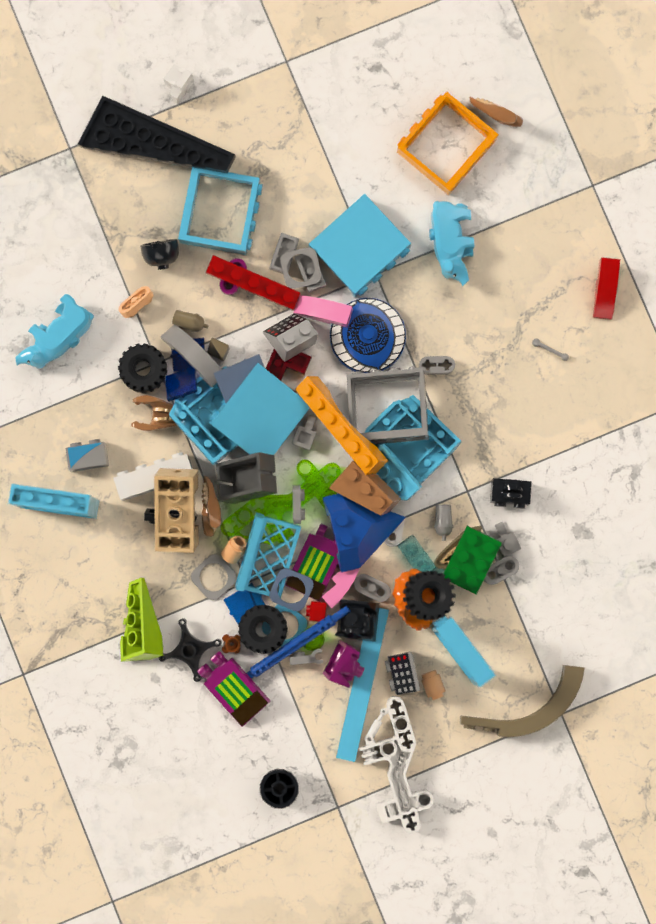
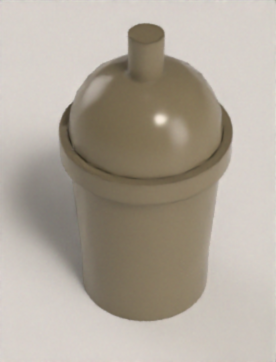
M176 310L174 313L172 324L191 330V332H198L203 327L207 329L209 325L204 324V319L197 313L193 314Z

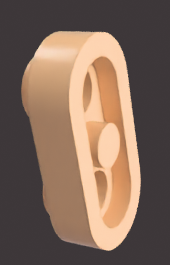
M147 286L139 288L120 305L119 312L125 318L134 317L140 309L152 301L153 292Z

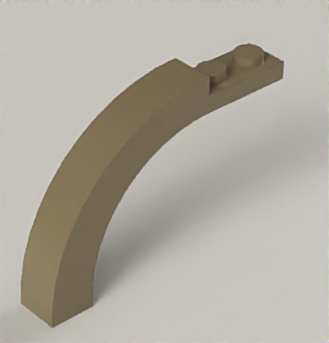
M563 665L559 684L552 697L543 707L526 717L515 720H496L460 715L459 723L463 724L466 729H475L476 726L483 727L484 731L495 732V728H497V736L517 737L537 732L556 721L572 704L580 689L585 667Z

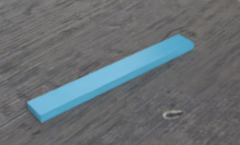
M379 608L376 641L362 640L358 663L364 667V672L360 678L354 676L336 758L352 762L356 760L388 618V609Z

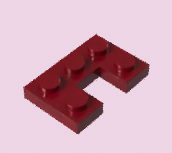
M274 349L265 369L280 381H282L287 368L305 375L312 356L301 352L284 362Z

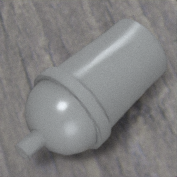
M436 505L434 529L438 535L442 536V541H446V536L451 534L453 528L451 505Z

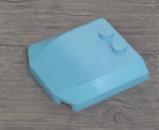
M198 377L177 395L169 417L211 464L215 465L236 449L238 445L215 427L208 424L211 413L215 409L219 410L223 405L221 404L223 396L218 384L212 388L201 377Z
M412 395L409 396L410 398L393 402L366 428L365 433L422 428L420 401ZM428 408L429 440L384 443L420 485L461 444V440ZM374 444V445L377 446V448H379L382 444Z

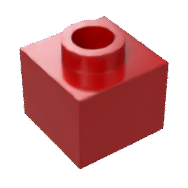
M311 601V605H307L306 616L309 617V621L319 622L324 619L327 603Z

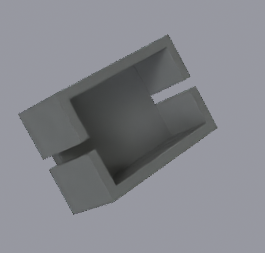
M258 452L217 463V481L233 483V486L217 484L218 501L235 504L276 494V476H273V473L276 472L275 456Z

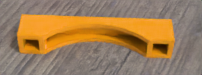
M307 376L295 389L365 475L376 474L388 462V459L377 446L367 440L345 418L335 404L330 390L318 376Z

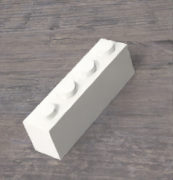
M183 452L172 455V459L166 461L164 458L154 461V465L147 467L144 464L135 467L136 471L129 473L128 470L117 473V477L113 479L120 500L125 501L154 491V476L160 468L192 469L189 456L187 454L183 455Z

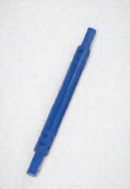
M345 606L332 616L328 615L252 666L247 675L251 679L260 676L336 625L335 622L350 613V609L348 606Z

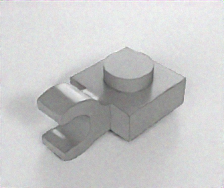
M309 415L305 427L298 426L292 444L307 450L311 449L317 432L312 431L317 419L316 417Z
M503 522L495 525L500 536L497 540L502 542L499 549L503 557L521 549L514 532L507 533Z
M322 649L314 650L311 655H305V652L293 653L294 657H290V665L323 663V660L315 658V654L322 652Z

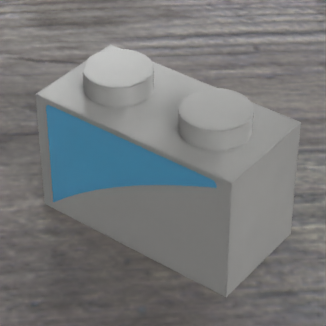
M100 439L90 440L89 444L82 445L81 442L71 443L70 447L65 448L70 472L109 466L106 443L101 442Z

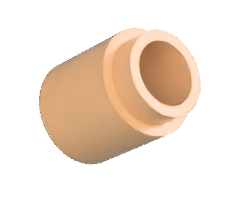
M241 536L232 537L221 552L222 558L227 563H237L246 551V540Z
M436 670L422 674L423 680L421 681L427 697H432V700L443 697V692L446 690L440 674H437Z

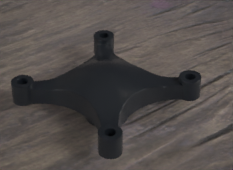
M182 618L178 622L181 627V640L178 646L170 653H163L164 659L162 656L158 658L161 662L166 659H179L185 662L193 672L194 681L199 682L202 680V676L199 675L197 670L199 669L202 655L211 647H219L222 644V640L218 638L211 642H205L195 638L187 628V620Z

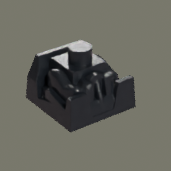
M341 599L339 608L342 609L348 606L351 612L338 620L335 636L338 638L376 641L380 603Z

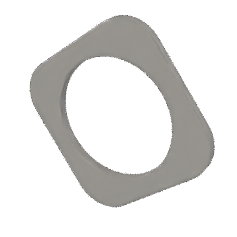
M307 247L289 251L282 255L283 275L285 283L289 288L295 289L317 284L321 280L318 256L313 248ZM298 254L307 255L314 262V274L305 282L293 280L287 270L290 259Z
M213 554L193 570L191 580L208 599L216 600L235 584L237 576L219 555ZM211 563L220 564L227 571V583L218 591H209L200 582L202 569Z

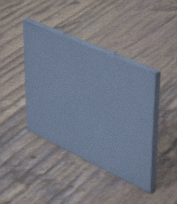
M260 354L213 373L225 403L229 401L257 363L265 368Z

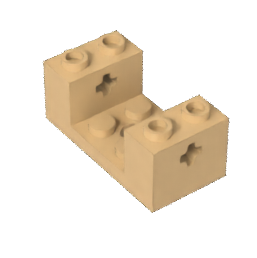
M160 468L155 474V551L194 553L199 544V525H195V493L198 490V469ZM170 510H178L180 517L173 518L170 515Z

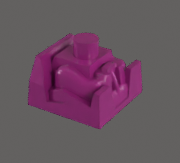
M339 640L322 674L329 681L349 688L350 684L348 681H352L354 676L360 678L364 672V667L360 666L357 662L360 652L355 650L353 646Z

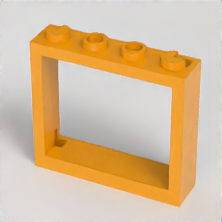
M446 91L443 96L440 95L435 99V105L431 110L428 108L421 116L423 119L419 124L417 122L413 124L409 130L411 133L407 137L403 136L401 138V141L397 144L399 146L397 153L449 196L495 143L499 134ZM445 105L486 137L447 183L407 151Z

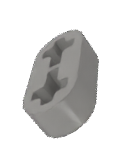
M427 356L421 359L419 367L423 368L426 375H444L453 372L455 361L449 356ZM445 360H447L448 364L452 366L445 370V367H438V364H444ZM429 361V364H436V367H430L427 371L422 365Z

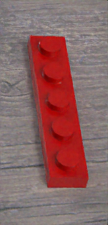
M215 255L212 256L205 273L292 311L301 293Z

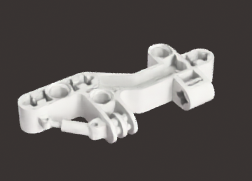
M392 696L387 700V708H382L378 719L374 720L365 736L366 745L360 747L359 751H363L361 756L366 760L363 762L364 765L382 760H387L390 763L387 776L394 797L376 803L381 823L400 818L404 830L409 834H415L421 826L417 812L430 808L433 804V796L425 789L412 793L410 791L406 772L416 746V740L403 700L398 696ZM393 700L401 703L398 709L400 713L404 711V715H397L393 718L392 714H396L395 709L390 708ZM389 714L395 734L391 738L375 742L374 737L382 724L381 720L384 715ZM401 718L405 719L406 727L398 729L396 721ZM409 730L410 733H406L408 740H412V742L409 744L410 747L407 748L405 745H402L404 742L403 735L398 736V733H405ZM386 743H391L394 746L393 751L389 754L383 751V746ZM375 746H379L382 756H376L378 751L374 750ZM427 794L430 799L427 804L419 802L421 795ZM385 806H387L389 815L386 813ZM409 814L411 815L412 821L417 822L414 824L413 829H411L410 826H406L407 824H409L407 815Z

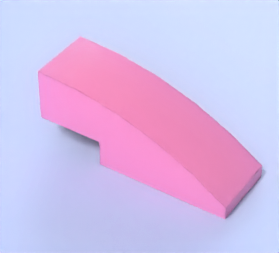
M302 295L299 296L294 313L297 315L347 328L353 312L352 306Z
M359 569L342 573L339 571L331 578L336 585L322 596L331 609L350 589Z

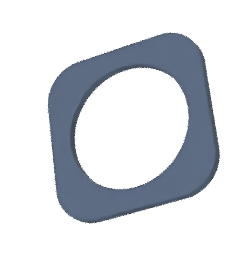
M283 568L278 572L271 588L270 599L272 602L293 611H301L305 607L313 589V581L306 575L289 568ZM289 576L299 578L305 585V595L296 603H287L278 595V584L282 579Z

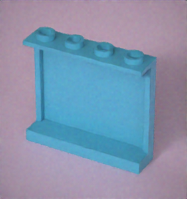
M366 194L362 195L309 243V247L316 251L317 255L348 287L354 297L358 294L360 296L368 290L367 286L371 282L376 283L382 277L381 273L387 269L389 271L392 269L399 257L404 258L410 252L409 248L411 246L409 240Z
M257 363L229 401L225 403L224 398L222 399L221 404L223 405L219 410L215 409L211 413L208 424L215 427L249 455L258 452L274 455L310 407L302 397Z

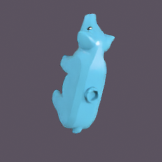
M435 201L431 213L432 229H429L430 240L434 241L436 258L440 264L443 276L446 279H455L464 286L469 281L466 266L461 259L467 256L473 257L475 244L473 237L462 236V228L459 222L466 219L471 220V210L463 203L453 205L447 201Z
M63 295L60 299L62 303L55 310L61 316L54 319L48 327L43 324L40 326L34 324L28 330L35 338V345L25 348L16 356L17 366L27 364L41 369L48 362L62 356L70 347H76L80 342L79 338L90 328L94 315L83 307L78 306L70 295Z

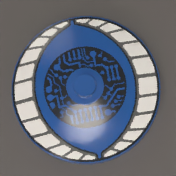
M361 298L346 304L353 308L348 328L332 323L330 329V343L336 358L346 368L354 372L370 373L371 370L384 371L391 367L401 356L406 341V329L400 314L390 304L375 298Z

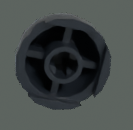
M177 239L140 245L145 262L150 266H157L158 270L169 268V264L175 262L179 254Z
M285 769L269 771L260 783L262 800L273 808L283 809L290 806L298 795L299 784L297 779L290 771Z

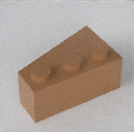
M352 461L329 487V489L379 515L389 513L401 500L377 474L365 475L355 461Z

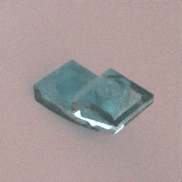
M413 534L397 545L413 569L423 572L436 569V566Z

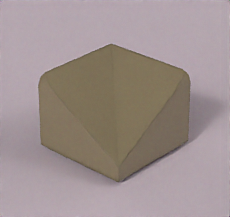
M211 338L207 353L224 361L230 348L229 345Z

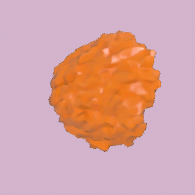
M410 569L409 572H404L395 579L392 595L395 598L394 606L398 609L399 616L403 618V621L408 626L421 631L422 628L427 629L430 627L433 620H419L416 618L417 616L410 614V609L407 610L405 607L408 605L407 602H403V598L406 597V594H403V589H407V586H405L406 582L410 581L409 578L416 575V573L423 572L417 569ZM426 588L423 590V601L426 603L434 601L435 593L432 589Z

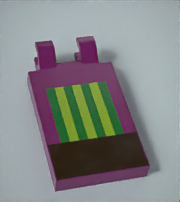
M322 523L315 535L309 534L292 569L312 579L313 589L309 597L319 602L338 564L336 555L338 550L335 539L332 541L324 537L328 526ZM289 576L285 585L305 595L306 590L302 580Z
M218 651L210 658L218 667L212 671L208 664H204L197 672L200 676L207 679L204 683L207 689L243 727L271 700L233 658L228 661Z

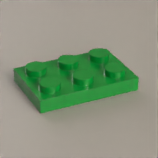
M467 525L443 573L445 574L444 578H449L451 583L477 595L502 542Z

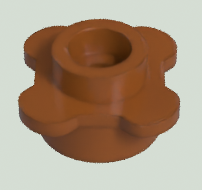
M225 634L222 637L224 641L222 652L239 653L241 650L240 636L237 634L235 636Z

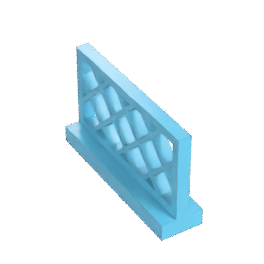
M256 512L236 580V590L243 592L246 590L269 596L270 591L266 585L274 582L277 577L272 567L282 563L284 568H290L301 525L266 517ZM266 523L275 524L278 530L268 535L265 530ZM287 528L296 529L294 536L286 539L282 532ZM280 533L284 542L274 546L270 538ZM268 539L273 548L263 553L260 549V544ZM287 544L290 549L289 554L281 558L277 549ZM275 551L279 560L269 564L265 556ZM263 557L267 566L257 571L254 566L255 561ZM270 569L274 577L264 582L260 574ZM256 576L259 577L262 583L257 587L248 586L250 579ZM286 578L282 579L281 582L278 584V595L280 598L283 592Z

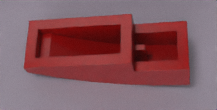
M601 257L599 260L593 318L610 320L613 318L620 259Z

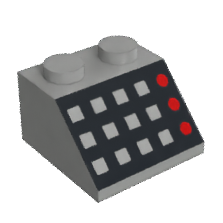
M295 313L263 331L265 337L284 362L316 344L318 336L317 331L308 319Z
M412 652L387 656L388 660L385 661L387 672H391L392 680H389L391 692L395 691L396 695L420 691Z

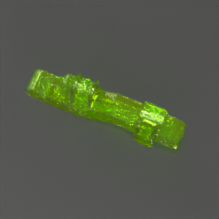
M306 459L299 461L297 473L304 481L301 484V489H305V501H301V508L313 498H316L325 509L322 497L337 494V492L329 489V487L341 474L339 465L329 463L318 471L311 461ZM308 464L311 467L310 472L307 474L301 473V465ZM328 468H336V476L330 475L327 477L329 482L326 483L324 477L320 474L323 473L326 476L329 473ZM293 491L290 494L268 495L248 501L222 522L221 532L227 537L241 536L248 540L249 536L243 535L240 532L254 521L255 516L248 507L251 505L254 508L257 505V500L260 502L264 500L265 502L263 503L264 508L258 507L254 510L255 512L261 513L266 517L273 514L277 516L278 520L284 521V514L293 512ZM241 512H249L250 519L245 522L241 521L239 517ZM236 517L242 526L239 527L236 524L233 527L234 531L232 533L229 531L225 532L227 529L226 524L233 525L235 521L232 519ZM266 523V527L273 533L272 529L276 528V525ZM290 528L282 531L286 539L294 536ZM280 533L270 538L273 543L277 541L279 543L284 542ZM268 539L262 542V544L271 545Z

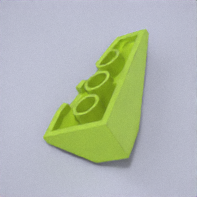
M141 577L129 582L126 601L128 614L127 618L123 620V624L126 625L125 634L120 639L121 662L151 660L163 656L162 634L145 579Z

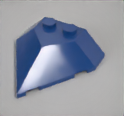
M341 494L322 497L326 515L330 517L341 573L359 569L406 518L391 511L384 515H379Z

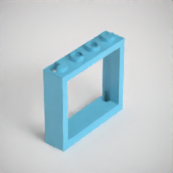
M192 167L178 237L179 243L247 255V250H250L252 246L250 234L255 231L256 221L253 220L254 213L258 214L259 210L257 197L262 194L263 184H260V178ZM200 176L252 185L241 245L189 235Z
M11 484L8 504L22 509L97 519L100 500L87 494Z
M445 616L433 623L432 631L473 685L481 687L495 676V673L452 617Z

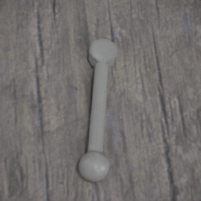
M537 338L532 342L533 346H540L560 356L564 361L569 359L568 354H562L540 343V340Z

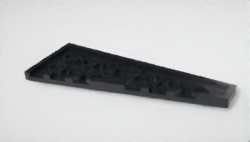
M103 95L78 142L79 147L223 173L229 172L236 158L235 154Z

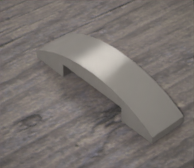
M173 325L160 336L169 347L176 350L199 373V376L210 387L213 388L217 384L213 373L222 369L186 332Z

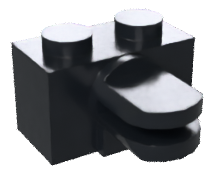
M493 478L491 480L490 503H494L496 507H506V504H514L513 508L525 509V505H530L532 481Z

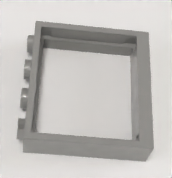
M411 366L405 370L391 368L389 371L383 372L381 370H371L370 373L356 371V373L347 375L349 422L357 430L355 385L419 379L422 428L361 434L373 444L429 440L423 368Z

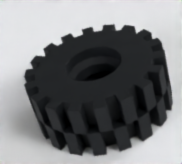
M138 343L134 347H128L129 350L122 353L123 356L119 359L120 364L118 366L120 378L125 385L135 392L139 391L142 393L152 392L156 387L159 388L160 384L165 381V375H167V363L162 353L154 346H149L146 343H143V345ZM142 361L150 365V372L145 376H141L136 372V365Z
M429 570L416 573V575L409 578L410 581H407L405 584L407 589H403V594H406L403 602H407L408 605L405 607L407 610H411L410 614L412 616H417V619H424V621L443 618L446 616L445 613L451 611L449 607L454 606L455 602L452 601V598H456V593L452 594V590L455 589L454 585H449L451 580L444 578L445 574ZM426 588L432 589L435 593V599L432 603H426L422 599V592Z
M256 605L242 615L238 625V634L240 635L241 642L244 643L247 649L260 654L269 653L279 648L286 639L288 632L287 621L284 615L275 607ZM262 621L267 622L271 627L269 635L261 637L256 633V625Z

